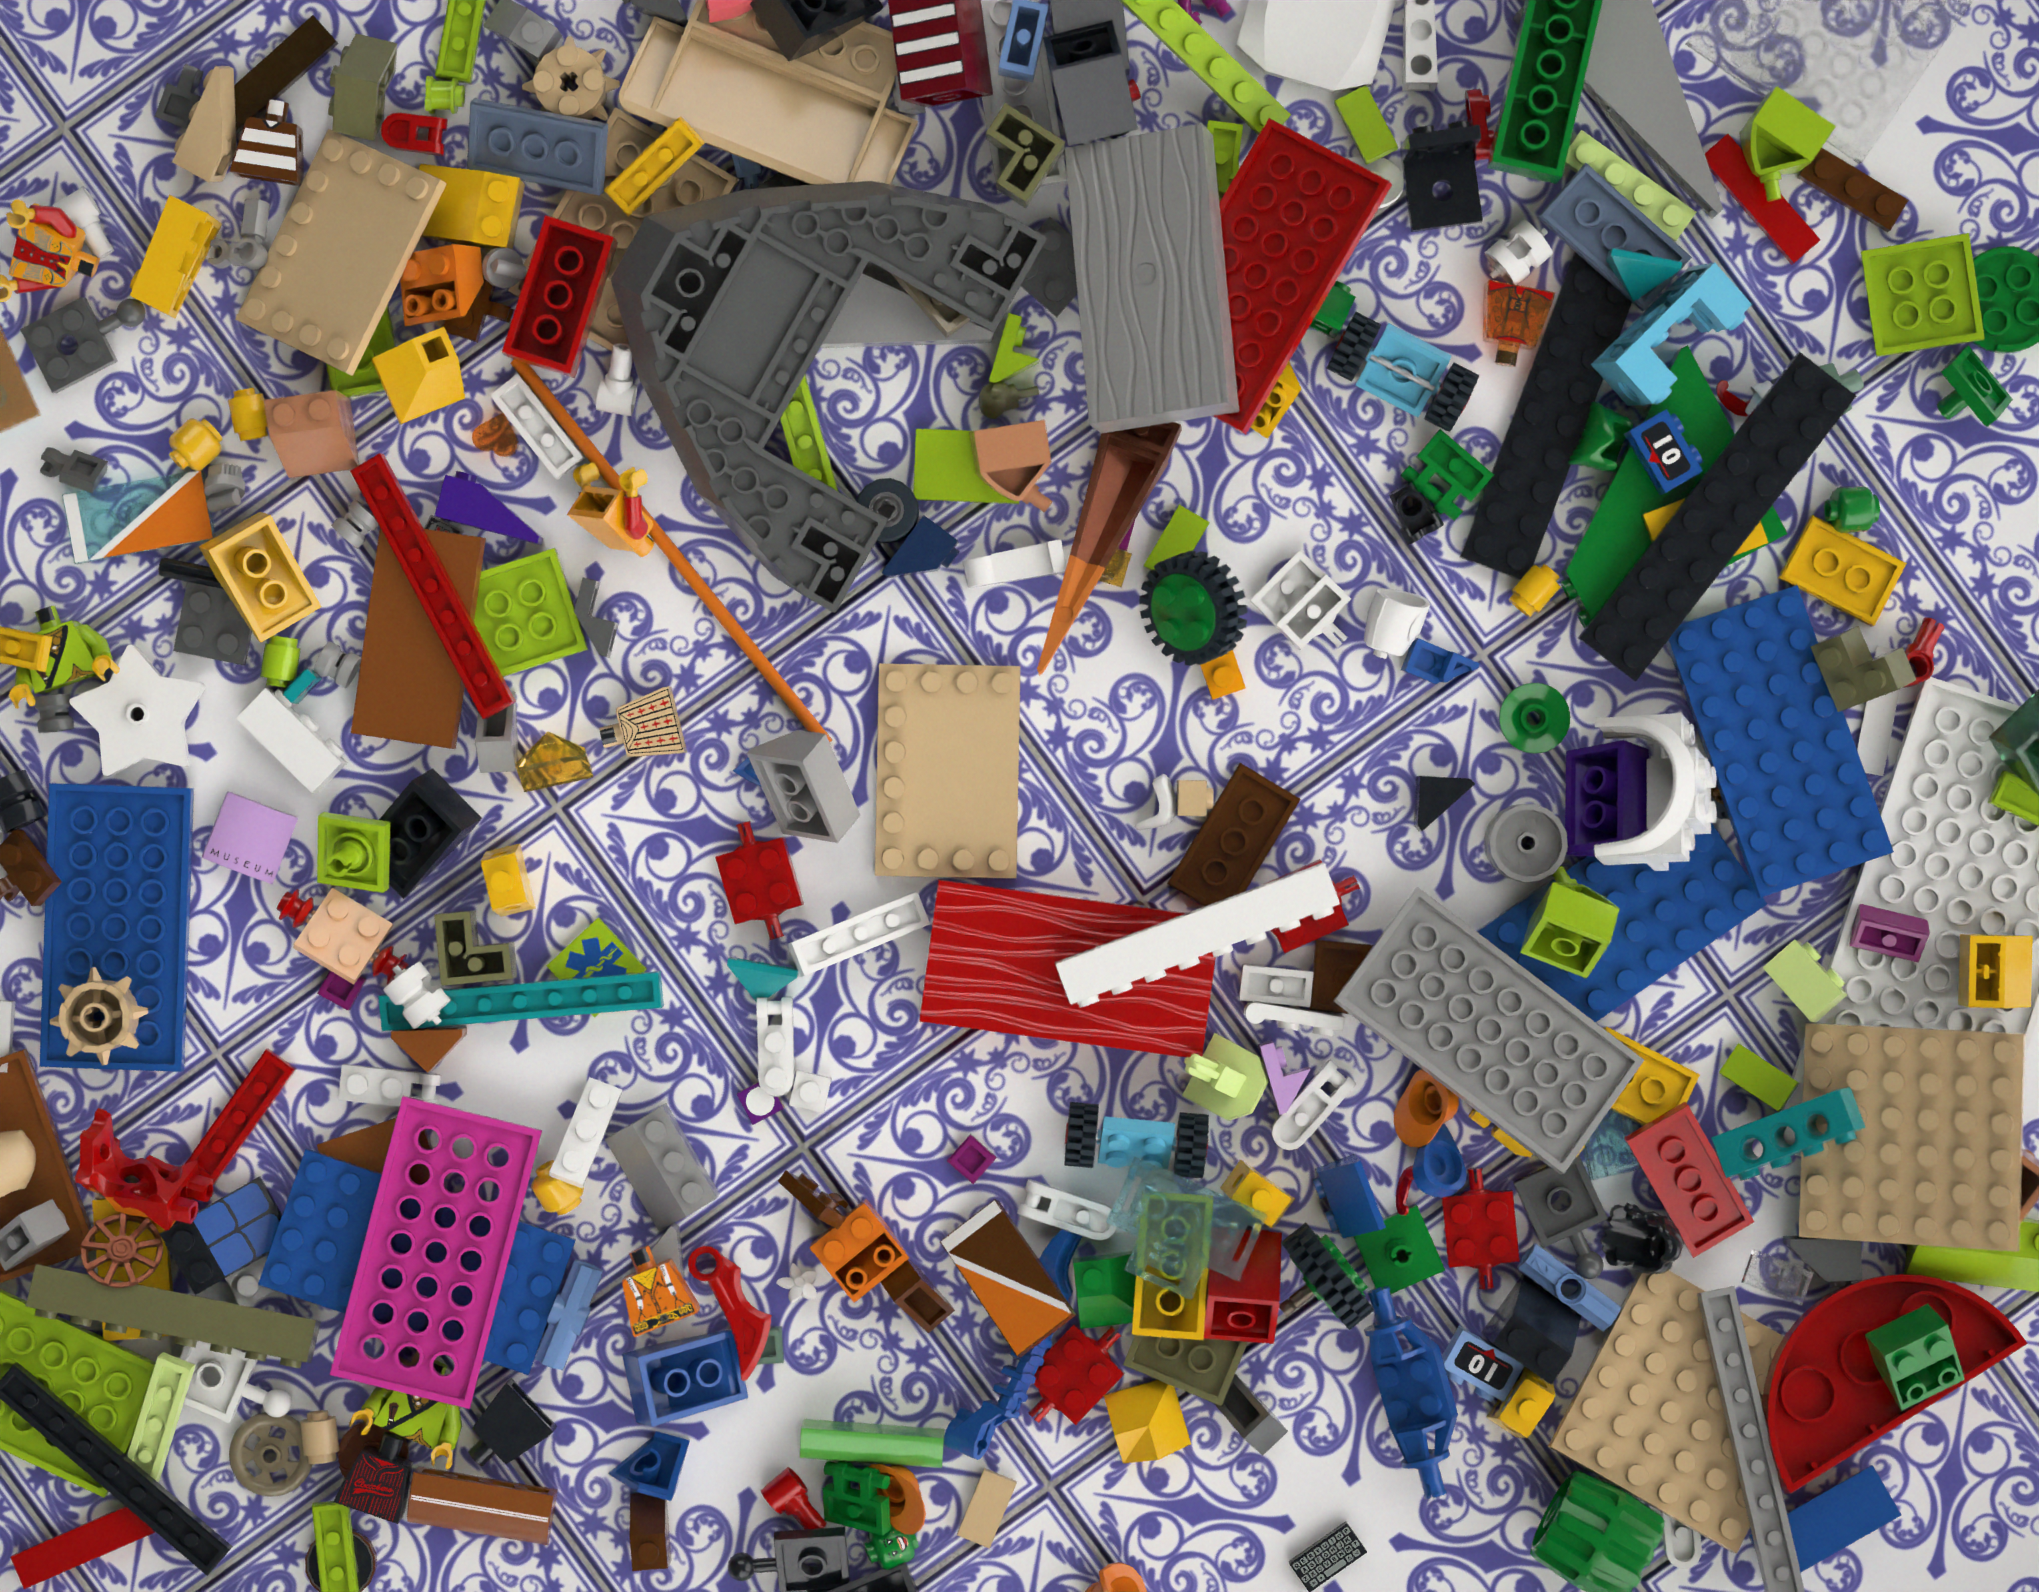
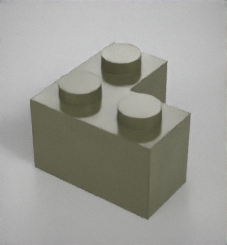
M356 33L350 46L343 47L340 65L333 67L330 76V86L335 87L328 108V115L333 116L332 131L374 141L384 121L385 93L396 71L397 43Z
M1007 103L1003 105L986 131L987 141L1012 156V159L996 182V189L1027 208L1065 150V141Z
M1859 626L1828 637L1811 646L1838 712L1897 691L1916 680L1903 647L1872 658Z
M476 910L434 915L441 986L507 980L517 977L514 942L479 945Z

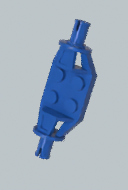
M1384 1286L1383 1289L1382 1287L1368 1291L1367 1294L1374 1309L1376 1322L1365 1328L1364 1332L1366 1336L1370 1337L1371 1362L1388 1423L1404 1457L1401 1465L1404 1469H1418L1425 1499H1430L1431 1495L1432 1498L1440 1497L1446 1494L1447 1491L1444 1487L1438 1463L1450 1456L1448 1448L1458 1417L1441 1351L1432 1339L1413 1324L1411 1316L1400 1317L1396 1315L1389 1286ZM1401 1330L1412 1347L1402 1349L1395 1331ZM1435 1430V1448L1428 1449L1426 1433Z

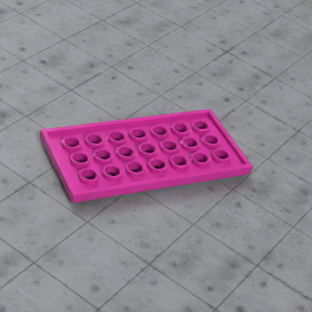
M402 1096L330 1375L470 1409L542 1130ZM425 1129L434 1130L439 1136L438 1145L433 1149L423 1148L418 1140L421 1131ZM459 1138L471 1140L474 1146L472 1155L467 1158L458 1157L453 1150L454 1142ZM496 1146L505 1148L509 1155L508 1162L501 1167L492 1165L488 1159L490 1149ZM423 1164L428 1167L430 1177L426 1183L417 1184L411 1180L409 1172L413 1165ZM452 1172L461 1174L465 1180L463 1190L457 1193L448 1191L444 1184L446 1175ZM492 1181L498 1185L500 1193L496 1200L486 1201L481 1198L479 1187L483 1182ZM412 1198L419 1202L421 1212L418 1217L409 1219L403 1216L400 1207L405 1199ZM442 1207L452 1209L456 1215L455 1223L450 1227L440 1226L435 1219L438 1209ZM476 1216H484L490 1222V1231L484 1236L475 1235L470 1229V1222ZM399 1233L408 1235L412 1241L411 1249L406 1253L396 1252L391 1244L394 1235ZM432 1242L442 1243L447 1250L445 1259L440 1262L431 1261L426 1254L427 1246ZM470 1250L476 1251L482 1259L481 1266L472 1271L465 1269L461 1263L462 1254ZM389 1268L398 1269L403 1276L402 1284L396 1288L387 1287L382 1279L385 1270ZM431 1277L437 1282L438 1289L433 1296L426 1297L419 1293L417 1283L421 1278ZM460 1285L469 1287L473 1294L472 1301L466 1305L455 1303L452 1298V1291L455 1287ZM379 1303L389 1304L394 1311L392 1320L386 1323L377 1321L373 1314L374 1307ZM413 1312H423L428 1317L429 1324L425 1330L415 1331L409 1326L408 1318ZM456 1320L462 1324L464 1332L459 1339L451 1340L444 1335L443 1326L447 1321ZM378 1338L383 1342L385 1350L381 1356L374 1358L366 1354L364 1344L368 1339ZM411 1346L417 1349L420 1355L419 1362L413 1366L404 1365L399 1358L402 1348ZM447 1355L453 1359L455 1366L451 1373L443 1375L435 1370L434 1361L438 1356Z

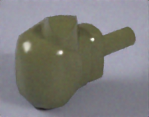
M1003 382L989 383L983 386L979 394L981 413L989 419H996L1004 411L1018 408L1019 399L1039 395V389L1037 386L1017 391L1013 383L1008 385Z

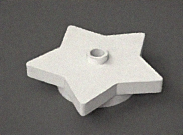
M130 644L126 647L117 665L120 671L117 674L113 673L108 683L69 700V703L99 732L102 773L104 776H112L145 758L182 767L190 766L185 721L204 691L205 684L162 677L135 645ZM137 707L141 708L144 712V716L140 721H136L134 718V712Z

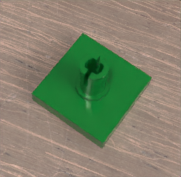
M1969 345L1958 352L1941 371L1955 389L1937 403L1938 410L1946 419H1951L1969 406L1984 426L1987 427L1999 418L2013 400Z
M1416 1204L1409 1207V1212L1406 1216L1396 1212L1383 1218L1386 1228L1353 1236L1375 1288L1382 1287L1383 1289L1384 1286H1389L1390 1294L1445 1271Z

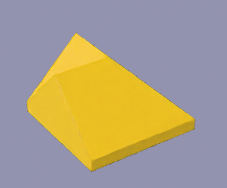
M1156 1379L1104 1395L1123 1464L1159 1460L1191 1444L1174 1386Z

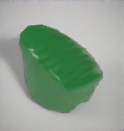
M1593 401L1589 407L1590 412L1588 413L1589 417L1586 419L1587 423L1584 426L1585 430L1582 432L1579 444L1573 451V455L1569 457L1570 460L1567 463L1569 465L1586 466L1587 468L1592 467L1597 470L1615 472L1618 466L1617 457L1626 439L1624 434L1633 428V423L1629 418Z

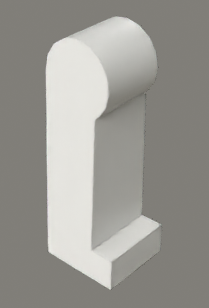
M1404 0L1402 91H1435L1438 84L1434 0Z
M1061 539L963 561L968 588L1065 573L1067 567Z

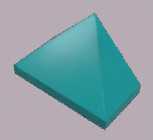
M1612 248L1606 255L1607 263L1633 302L1679 272L1683 262L1615 248Z
M735 957L728 958L727 966L756 1002L757 998H769L799 977L797 968Z

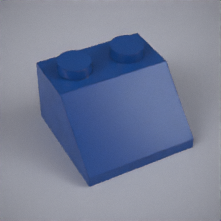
M1355 1154L1315 1168L1318 1177L1312 1179L1319 1199L1326 1197L1330 1211L1325 1212V1216L1331 1232L1338 1231L1343 1239L1386 1228L1361 1160Z

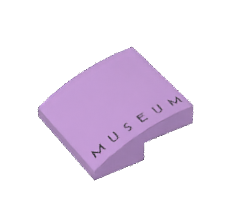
M227 791L203 851L202 858L273 884L298 818Z

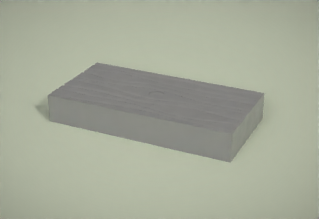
M1202 123L1065 148L1089 425L1100 433H1108L1239 412L1213 135Z

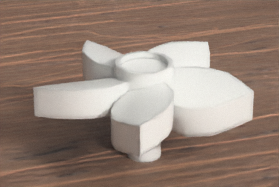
M792 1263L789 1271L790 1277L780 1278L776 1282L782 1288L790 1289L788 1298L791 1303L797 1301L801 1295L806 1299L817 1298L816 1289L812 1285L817 1272L808 1271L802 1275L800 1269L794 1263Z

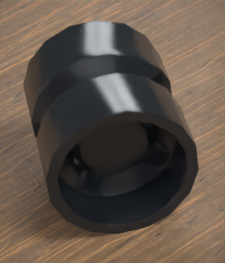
M26 770L0 778V829L3 834L26 827L46 816L39 798L31 797L30 793L34 787Z

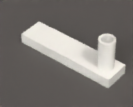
M914 892L789 943L788 961L792 967L798 969L800 976L803 977L930 925L918 892Z

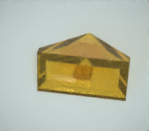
M547 732L516 762V769L524 792L594 778L586 749L551 732Z

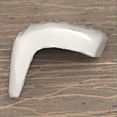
M1160 775L1152 783L1159 802L1158 814L1136 824V830L1166 826L1176 816V796L1173 792L1170 778L1167 775Z

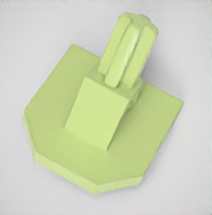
M1214 1033L1203 1056L1194 1053L1190 1058L1186 1057L1184 1060L1186 1064L1185 1071L1192 1075L1182 1096L1228 1121L1252 1114L1269 1083L1261 1057Z

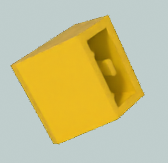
M1960 934L1958 1005L1978 1008L2031 1007L2033 936Z

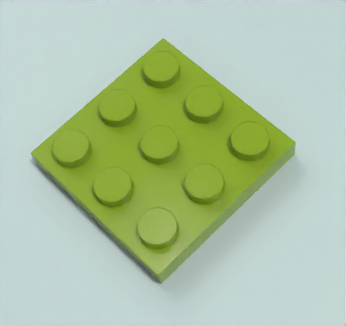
M1969 233L1861 251L1876 357L1985 339Z
M556 548L481 571L474 624L503 677L589 650L580 621L574 613L575 606Z

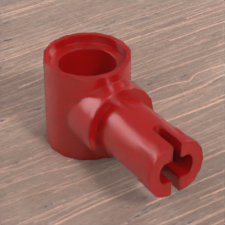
M1926 617L1923 619L1913 644H1908L1905 650L1908 661L1915 665L1917 674L1916 680L1904 686V688L1924 682L1933 674V650L1945 626L1940 622L1935 626L1936 620Z
M790 1467L783 1470L760 1490L763 1497L777 1513L782 1514L785 1512L788 1516L792 1515L804 1529H820L827 1525V1522L824 1521L808 1501L809 1496L806 1494L808 1491L806 1485Z

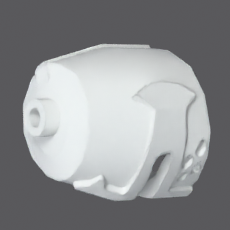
M1385 588L1377 589L1367 613L1364 633L1366 645L1375 649L1373 654L1384 659L1387 658L1388 654L1403 656L1415 638L1420 634L1430 607L1429 601L1423 596L1405 591Z

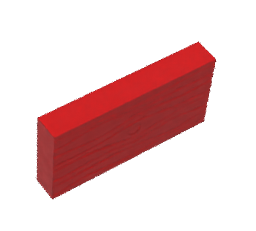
M939 879L919 1021L1190 1058L1194 1053L1203 1056L1216 957H1213L1212 952L1198 957L1200 963L1183 970H1180L1179 966L1175 965L1165 969L1166 976L1146 983L1145 977L1131 982L1133 988L1116 995H1113L1112 991L1108 990L1098 994L1099 1001L1079 1008L1077 1002L1070 1005L1055 962L1186 913Z

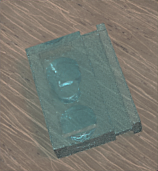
M1611 1108L1583 1148L1590 1180L1641 1169L1624 1140L1625 1136L1634 1132L1632 1121Z

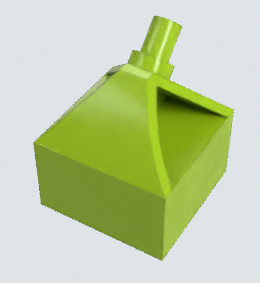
M1778 86L1762 99L1739 133L1741 147L1747 164L1752 173L1759 177L1760 184H1764L1767 201L1781 199L1778 180L1782 179L1781 175L1798 173L1809 165L1836 127Z
M1560 866L1552 874L1556 882L1551 884L1529 920L1520 953L1587 979L1611 942L1620 908L1585 885L1578 884L1576 879H1571L1564 867Z

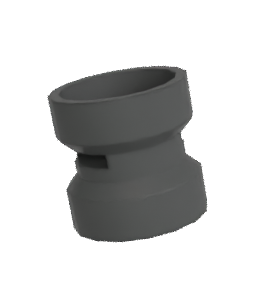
M70 694L35 697V709L40 713V719L37 722L38 733L74 729V721L69 716L68 710L71 705L69 703L71 699Z

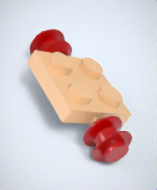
M331 888L316 911L313 910V898L310 897L306 901L299 898V889H296L293 894L287 891L276 908V910L281 912L279 920L287 916L293 919V928L302 926L305 922L307 923L295 941L293 948L350 983H356L369 962L373 963L372 971L374 977L380 973L387 976V985L395 979L394 976L396 974L392 970L395 966L398 965L401 970L408 969L409 964L405 962L407 954L399 958L394 956L393 946H389L381 952L378 949L391 931L393 923L335 888Z

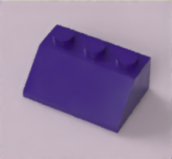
M1621 740L1566 751L1565 830L1568 842L1567 855L1595 856L1594 845L1632 839L1648 830L1647 759H1649V749Z

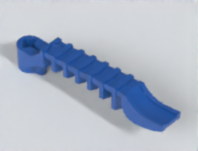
M1061 1229L1046 1246L1039 1260L1068 1301L1073 1293L1069 1282V1265L1082 1236ZM1054 1333L1022 1357H1017L1014 1351L1011 1350L1010 1355L1019 1360L1017 1367L1011 1365L1003 1366L1001 1373L1011 1378L1008 1385L1001 1382L994 1384L992 1390L1000 1395L998 1402L993 1400L983 1401L982 1407L976 1412L963 1407L959 1408L955 1418L946 1429L944 1435V1445L976 1460L981 1459L985 1455L996 1427L1011 1418H1019L1020 1413L1018 1410L1022 1402L1027 1401V1390L1030 1384L1035 1383L1036 1377L1034 1375L1038 1366H1042L1044 1363L1043 1356L1046 1349L1051 1348V1338Z

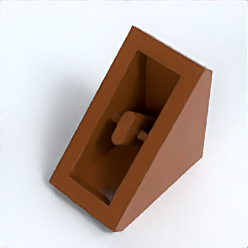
M467 1027L418 1028L391 1031V1039L427 1073L433 1071L467 1035Z

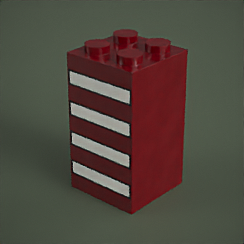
M888 0L902 101L929 108L993 95L981 0Z

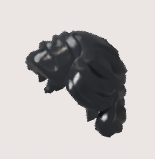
M1628 1202L1625 1206L1618 1204L1611 1208L1610 1216H1607L1608 1219H1606L1611 1226L1603 1227L1605 1235L1600 1240L1602 1244L1601 1249L1606 1254L1605 1259L1608 1264L1613 1266L1633 1265V1269L1647 1274H1661L1671 1269L1673 1262L1681 1254L1683 1240L1679 1230L1668 1217L1654 1211L1644 1212L1637 1205H1631Z

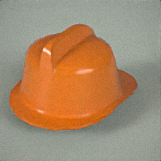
M1423 1069L1417 1071L1411 1078L1394 1111V1126L1400 1140L1409 1147L1420 1148L1427 1145L1435 1137L1442 1124L1452 1119L1456 1114L1459 1106V1097Z
M871 1464L868 1466L878 1469L880 1474L890 1477L889 1487L887 1489L877 1488V1494L889 1497L891 1526L903 1534L913 1535L920 1531L924 1525L926 1513L918 1480L914 1473L902 1465L886 1466L883 1464Z

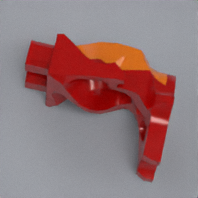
M98 1108L95 1111L92 1124L80 1134V1165L75 1176V1183L82 1184L84 1189L104 1196L115 1211L133 1216L149 1217L164 1230H169L175 1221L191 1224L197 1217L198 1201L192 1199L208 1202L213 1195V1179L199 1175V1165L196 1160L178 1167L165 1163L151 1155L146 1159L139 1158L135 1160L126 1157L120 1149V1140L114 1137L112 1115L104 1109ZM128 1176H135L139 1181L137 1183H127L124 1179Z

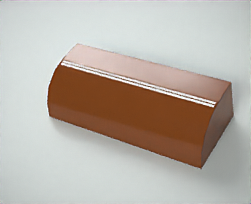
M418 1466L412 1476L407 1521L549 1545L558 1490Z

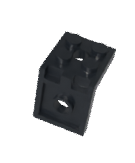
M1457 121L1449 123L1448 129L1434 131V126H1421L1412 129L1413 134H1408L1400 147L1411 232L1481 223L1483 218L1473 150L1481 140L1480 125L1470 126L1469 121ZM1438 182L1447 183L1452 189L1451 198L1446 201L1437 200L1432 192L1433 186Z

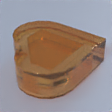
M504 413L479 425L472 433L473 444L484 452L494 451L500 457L507 458L513 456L519 448L518 438Z

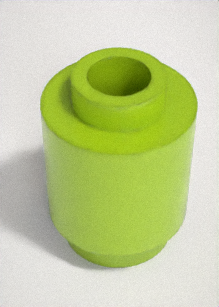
M273 635L269 638V644L265 643L260 677L267 678L266 685L287 688L288 681L296 679L301 650L297 648L298 639Z

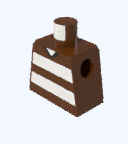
M268 100L265 119L248 117L246 119L230 167V172L236 177L301 186L304 180L303 130L297 124L286 122L289 103Z

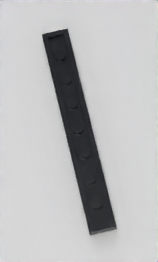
M16 1362L0 1380V1399L205 1575L208 1576L231 1550L232 1545L22 1365Z

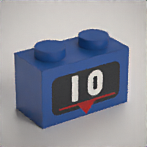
M1667 409L1624 434L1659 495L1670 491L1703 471L1699 465L1703 461L1698 450L1693 444L1687 445L1681 434L1685 432L1681 421L1676 414L1670 415Z

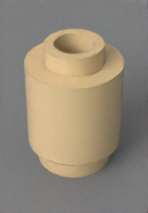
M328 1410L308 1412L307 1419L300 1421L304 1456L308 1457V1464H323L336 1461V1452L339 1451L336 1416H329Z

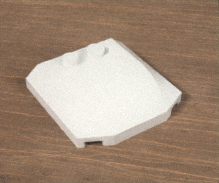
M1249 0L1236 48L1243 51L1255 62L1256 66L1263 73L1330 93L1365 85L1368 87L1372 85L1396 0Z

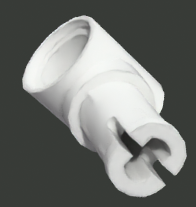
M84 186L52 205L53 207L61 208L76 226L84 230L86 234L84 242L93 256L101 260L114 252L113 247L99 225L100 219L98 215L101 212Z
M616 343L613 345L609 373L605 375V379H601L599 384L596 410L632 416L637 397V385L633 384V378L630 376L633 357L630 346L627 344Z

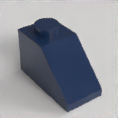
M923 515L883 569L882 574L887 578L938 571L942 565L948 568L960 552L955 548L959 542Z

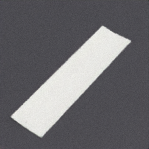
M1877 646L1875 657L1896 649ZM1900 689L1866 702L1857 748L1865 773L1879 776L1884 775Z

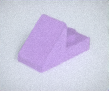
M1271 1040L1260 1043L1258 1046L1278 1114L1281 1115L1287 1113L1310 1068L1305 1067L1283 1074L1281 1068L1287 1067L1283 1049L1281 1046L1275 1048L1274 1042Z

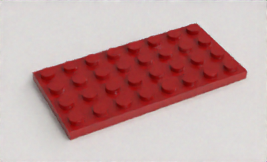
M1271 118L1267 120L1219 202L1239 412L1215 415L1213 417L1245 435L1392 186L1391 182Z

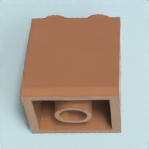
M333 390L264 400L269 436L289 478L347 471L359 466L350 398Z

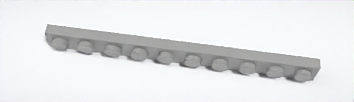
M1735 1286L1697 1293L1765 1592H1805L1777 1468L1769 1444L1767 1425Z

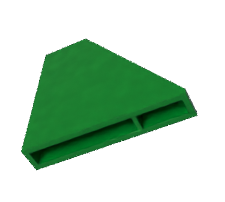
M1688 345L1675 352L1668 365V369L1677 378L1669 387L1672 392L1661 403L1657 405L1654 403L1648 404L1638 425L1666 409L1670 415L1676 414L1684 427L1685 432L1681 434L1687 445L1693 444L1702 458L1703 463L1699 465L1703 471L1670 491L1659 495L1634 450L1628 443L1617 464L1616 471L1610 477L1561 572L1564 578L1560 582L1562 589L1570 601L1572 599L1576 600L1581 610L1577 613V616L1584 629L1650 545L1651 539L1642 514L1686 498L1735 434ZM1772 505L1761 519V524L1769 543L1788 534ZM1767 544L1733 556L1726 566L1766 546Z

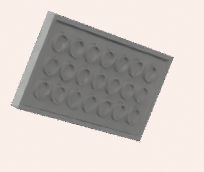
M1419 887L1414 889L1333 1000L1560 1175L1564 1174L1644 1062L1643 1058Z

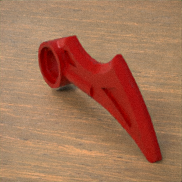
M713 1246L699 1247L691 1253L688 1259L689 1271L694 1278L709 1283L731 1328L738 1353L741 1380L746 1381L754 1371L764 1351L770 1331L772 1315L759 1311L747 1301L741 1287V1268L724 1257ZM704 1253L713 1255L716 1260V1267L709 1274L700 1272L696 1265L698 1257Z

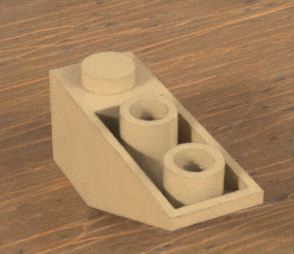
M215 66L214 69L207 73L203 82V88L205 89L200 101H197L191 108L189 113L190 123L187 130L178 138L174 147L176 154L172 162L207 182L223 181L237 148L234 68L230 66Z

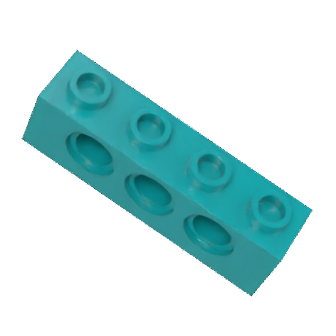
M1851 1087L1816 1097L1711 1137L1726 1178L1739 1176L1740 1181L1760 1175L1759 1168L1770 1164L1772 1169H1776L1792 1163L1790 1156L1802 1152L1804 1157H1808L1824 1151L1823 1144L1835 1140L1836 1145L1852 1141L1857 1138L1855 1132L1866 1128ZM1819 1115H1822L1827 1121V1129L1824 1133H1821L1816 1127V1119ZM1787 1127L1791 1128L1795 1134V1140L1792 1145H1789L1784 1139V1131ZM1755 1139L1759 1140L1763 1146V1153L1760 1157L1756 1156L1752 1149Z

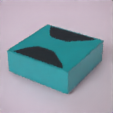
M305 669L286 688L283 695L291 703L299 704L323 678L314 673V670Z

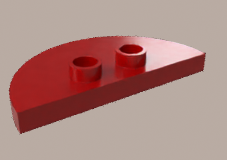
M1906 1274L1879 1276L1854 1282L1849 1286L1841 1287L1826 1295L1803 1313L1786 1333L1774 1354L1764 1384L1762 1408L1781 1489L1786 1494L1793 1493L2028 1343L2009 1319L1991 1303L1968 1289L1939 1278ZM1929 1304L1948 1324L1965 1380L1901 1410L1873 1362L1865 1334Z

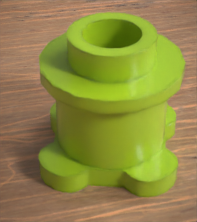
M426 76L425 111H428L429 114H435L436 109L451 110L452 114H456L458 107H464L465 87L464 85H459L457 78H452V81H436V79H433V76Z

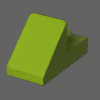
M1008 313L989 383L1005 382L1033 367L1040 361L1038 358L1014 352V347H1022L1027 327L1021 326V316Z

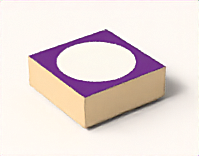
M759 1082L737 1093L752 1125L785 1108L780 1098L765 1093L760 1087Z

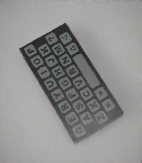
M1345 1521L1288 1562L1306 1589L1311 1592L1366 1554L1367 1550L1347 1521Z

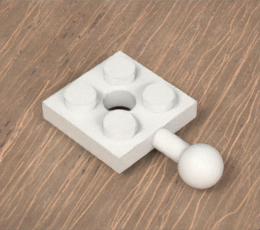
M197 1341L196 1348L184 1346L180 1359L195 1365L184 1405L227 1423L233 1420L242 1397L263 1404L264 1411L272 1417L284 1416L290 1410L291 1398L286 1391L273 1389L267 1392L248 1383L257 1360L244 1358L246 1350L232 1348L231 1355L209 1351L211 1343ZM213 1366L219 1370L221 1379L217 1385H209L204 1381L202 1374L205 1367Z

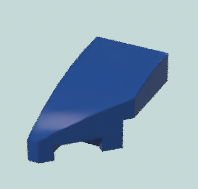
M1415 638L1410 645L1401 670L1437 684L1439 682L1446 683L1467 671L1478 669L1480 663L1455 652L1447 651L1422 639Z

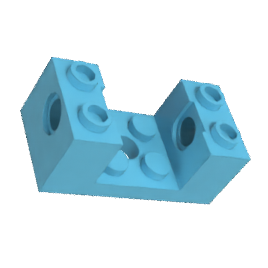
M1715 262L1688 267L1591 365L1627 406H1645L1653 403L1657 405L1670 395L1672 390L1669 387L1677 380L1676 376L1651 349L1660 345L1668 337L1667 330L1675 322L1679 324L1688 317L1701 333L1709 332L1711 329H1714L1716 332L1726 329L1731 331L1745 320L1746 315L1744 312L1752 304Z

